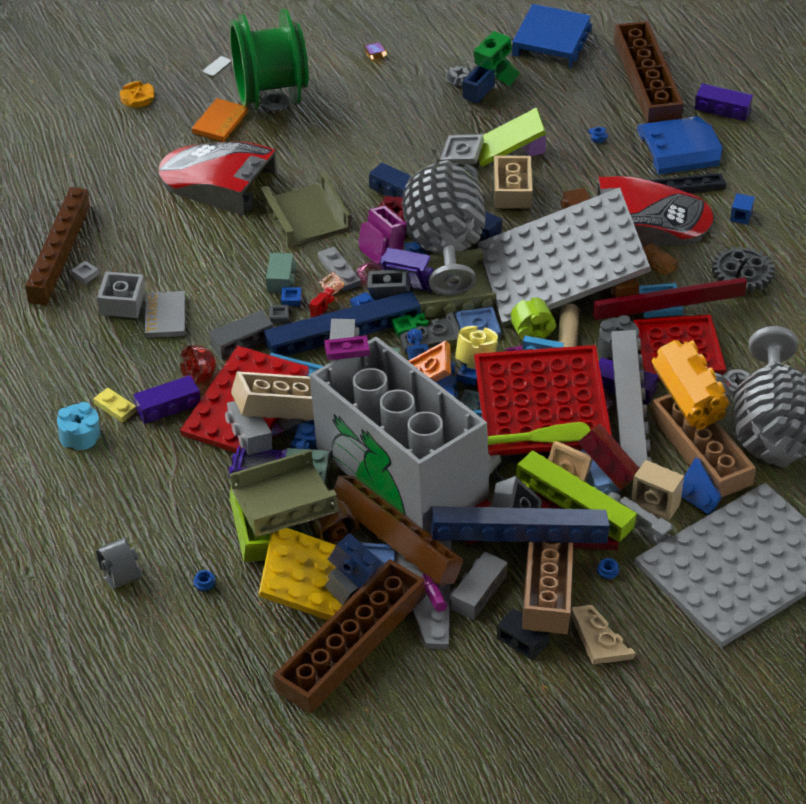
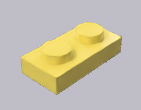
M106 388L93 398L96 406L122 423L137 412L134 404L110 388Z

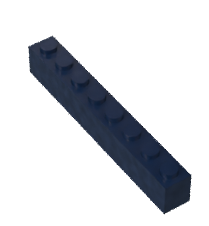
M382 162L369 173V188L386 196L403 197V189L407 190L405 187L411 176ZM485 211L484 229L481 227L482 233L479 235V241L501 234L502 219Z
M409 291L264 330L265 345L270 354L290 356L325 346L324 340H330L331 319H355V327H359V336L393 328L391 319L406 315L414 318L417 314L421 313V305L414 293Z
M432 506L430 523L432 540L607 543L610 527L607 511L594 509Z

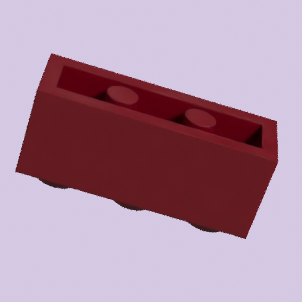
M598 424L578 441L580 446L620 490L634 479V475L639 470V467L601 424Z

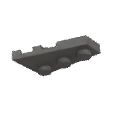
M453 312L446 314V317L441 320L438 318L432 320L428 326L416 328L421 330L422 333L420 345L427 344L428 350L444 341H447L450 346L457 345L460 330ZM408 332L400 335V341L405 354H407V347L413 346L412 343L408 342Z

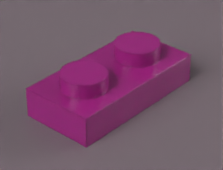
M367 336L324 340L327 361L370 356Z

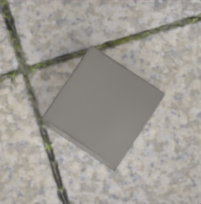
M86 261L71 270L72 276L84 284L99 275L98 269Z

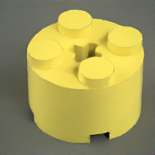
M467 326L460 329L455 358L466 363L468 368L475 369L474 354L496 352L498 335L491 329L477 330L478 326Z

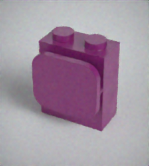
M386 206L369 209L368 222L362 223L360 229V250L375 263H381V257L385 255L388 248L403 250L407 223Z

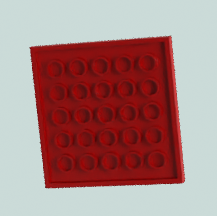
M596 345L474 354L482 419L487 422L488 436L527 433L540 428L575 422L587 424L590 430L601 424L611 435ZM521 441L488 445V454L493 456L530 453L531 451L536 453L550 452L554 442ZM578 441L561 442L576 450L583 449Z

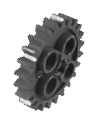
M740 245L739 249H736L732 246L731 250L725 248L724 252L719 251V255H715L712 263V274H714L713 278L717 279V282L745 277L747 281L745 294H747L748 290L755 293V289L762 291V287L767 288L768 284L772 283L775 266L773 265V260H769V255L763 256V251L757 253V248L750 250V247L747 246L746 249H743Z

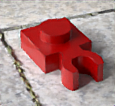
M327 287L323 293L320 292L311 300L309 304L311 318L324 314L328 309V304L332 303L335 299L332 296L335 289Z

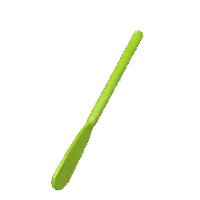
M583 422L560 424L527 433L488 436V445L521 441L577 442L591 430Z

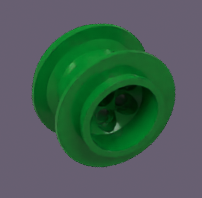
M286 8L280 10L279 27L250 31L244 14H239L238 22L237 20H231L230 47L237 91L243 107H248L250 104L252 110H257L259 107V91L288 88L293 104H299L301 101V87L307 88L309 83L307 51L300 24L298 22L292 24L290 14Z

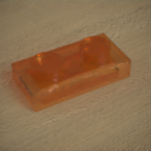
M653 243L643 247L649 265L662 274L666 275L678 267V260Z

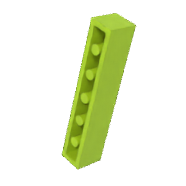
M531 451L517 464L516 477L562 508L606 510L610 525L608 536L620 542L634 529L636 512L582 481L577 476L567 472L562 467L552 463L544 456Z

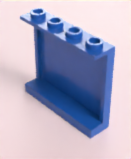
M532 4L512 41V56L519 57L522 49L569 58L568 67L571 68L573 62H576L578 59V52L582 51L583 42L587 41L588 32L591 33L593 23L590 22L591 15Z

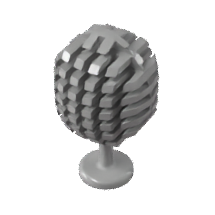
M445 160L419 170L416 173L417 176L412 175L408 179L405 187L407 190L403 189L404 222L407 223L406 233L412 240L426 251H431L434 254L443 253L445 266L436 269L430 275V288L435 293L441 295H458L467 292L475 285L476 276L471 268L456 264L455 252L467 249L472 245L470 242L475 244L480 239L481 227L484 229L485 208L480 183L463 168L455 166L449 160Z
M770 326L756 331L749 339L751 355L755 359L768 364L764 368L753 372L735 389L733 420L738 440L750 454L766 463L785 468L796 459H801L806 455V374L781 363L790 359L798 349V339L795 333L785 327Z

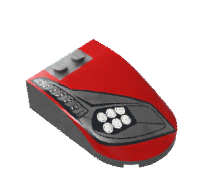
M235 141L185 146L172 151L164 157L159 166V175L163 186L174 194L243 215V192L261 170L272 174L277 173L276 150L259 144Z
M598 177L597 196L620 187L642 247L692 244L700 241L702 236L709 233L712 228L713 213L711 208L704 200L693 194L635 177Z

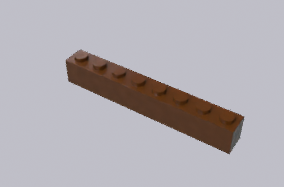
M69 188L25 285L28 303L48 304L90 208L88 189Z
M338 476L334 487L337 497L347 504L355 518L363 524L365 529L374 532L378 539L388 543L392 550L403 555L406 561L417 566L418 570L431 577L434 583L438 585L455 583L464 561L462 558L438 540H432V535L355 476Z

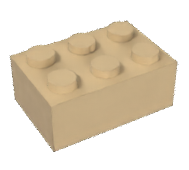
M494 156L495 208H532L531 156Z

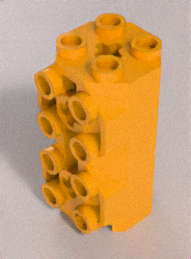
M674 340L659 348L657 351L658 357L652 359V364L689 425L696 427L697 430H702L706 426L723 419L726 415L725 410L730 405V402L724 394L726 391L722 383L715 380L717 377L713 369H708L706 366L708 364L703 354L699 355L697 353L699 350L695 342L692 340L681 344L679 341Z

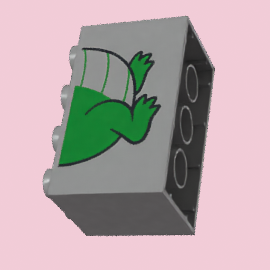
M374 337L368 341L370 356L334 360L309 374L317 449L329 451L330 460L346 474L355 476L426 532L432 534L430 524L432 506L474 507L489 498L487 422L382 340Z

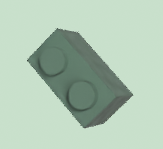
M270 253L266 275L267 293H282V287L295 285V274L293 273L297 272V262L293 260V254Z

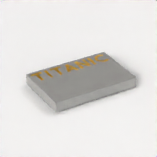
M185 291L146 293L145 338L185 336Z

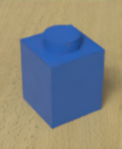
M737 193L732 205L730 221L749 225L755 197Z

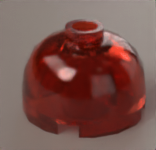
M186 345L180 353V357H183V363H180L182 377L191 375L196 385L205 383L212 378L217 366L216 358L203 345Z

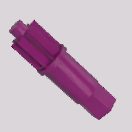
M423 574L425 591L434 609L437 612L445 611L447 604L439 589V585L434 583L427 574Z

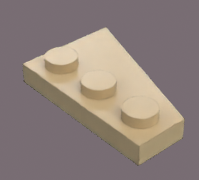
M593 605L571 608L570 615L592 665L635 658L636 653L632 648L628 649L624 645L623 638L619 634L615 635L608 627L609 623Z

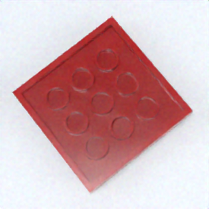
M711 315L633 320L639 329V338L641 340L639 354H642L644 371L658 375L652 364V359L658 357L657 351L662 346L674 340L679 341L681 344L693 340L699 350L697 353L699 355L703 354L708 369L712 368L716 376H722L726 373L724 359Z

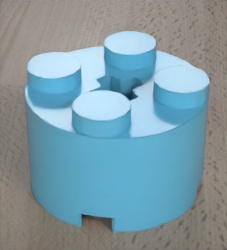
M81 402L58 411L59 440L64 447H71L74 450H85L96 443L100 437L99 416L96 410L90 407L89 403Z

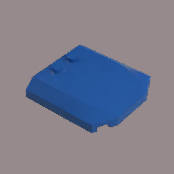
M698 116L639 124L637 126V131L642 141H646L651 151L653 165L658 175L719 166L723 147L712 126Z

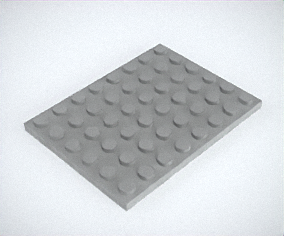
M620 187L478 242L479 249L482 248L483 262L492 292L497 294L496 305L504 327L512 325L511 311L517 303L524 299L529 301L533 297L541 298L546 302L549 310L651 272Z
M763 483L637 556L634 564L722 648L806 596V518L769 485Z

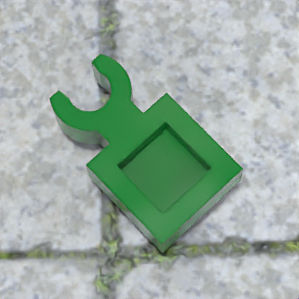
M424 313L417 314L414 318L406 315L391 319L392 327L398 338H400L401 334L419 326H428V320H425Z

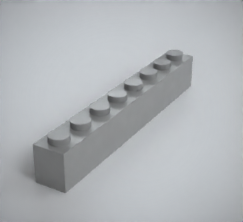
M636 330L611 331L619 443L621 448L640 468L645 460L651 462V457H647V452H650V440H645V435L649 434L648 422H644V417H647V407L642 405V400H645V388H641V383H644V373L639 371V367H642V354H638V350H641V340L636 338Z

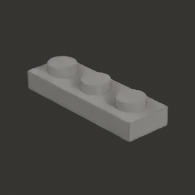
M335 246L318 252V259L332 277L337 276L344 286L341 288L343 292L361 286V280Z

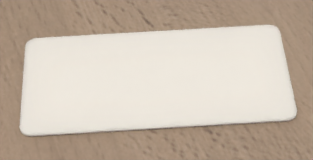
M220 56L205 68L203 72L214 76L231 60Z

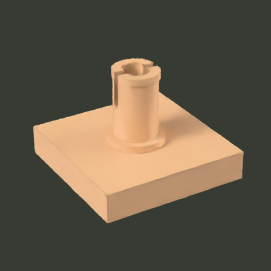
M556 441L552 445L548 458L549 461L577 476L582 481H587L593 461L589 455Z

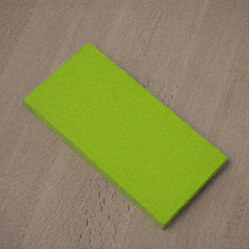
M535 108L483 135L484 142L478 157L482 167L493 162L494 156H505L546 135L538 109Z

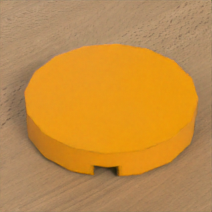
M140 81L130 82L123 86L122 91L120 90L121 102L124 105L136 108L149 105L155 98L154 87L149 83L146 85Z

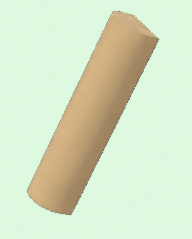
M565 304L560 308L558 342L564 343V347H574L578 343L579 308L574 304Z

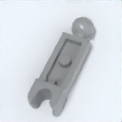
M616 492L607 494V496L612 497L617 502L637 513L634 527L649 536L650 542L658 545L671 537L667 531L671 530L673 525L662 517L658 520L652 513H648L637 503L632 502L626 497L621 499V496Z

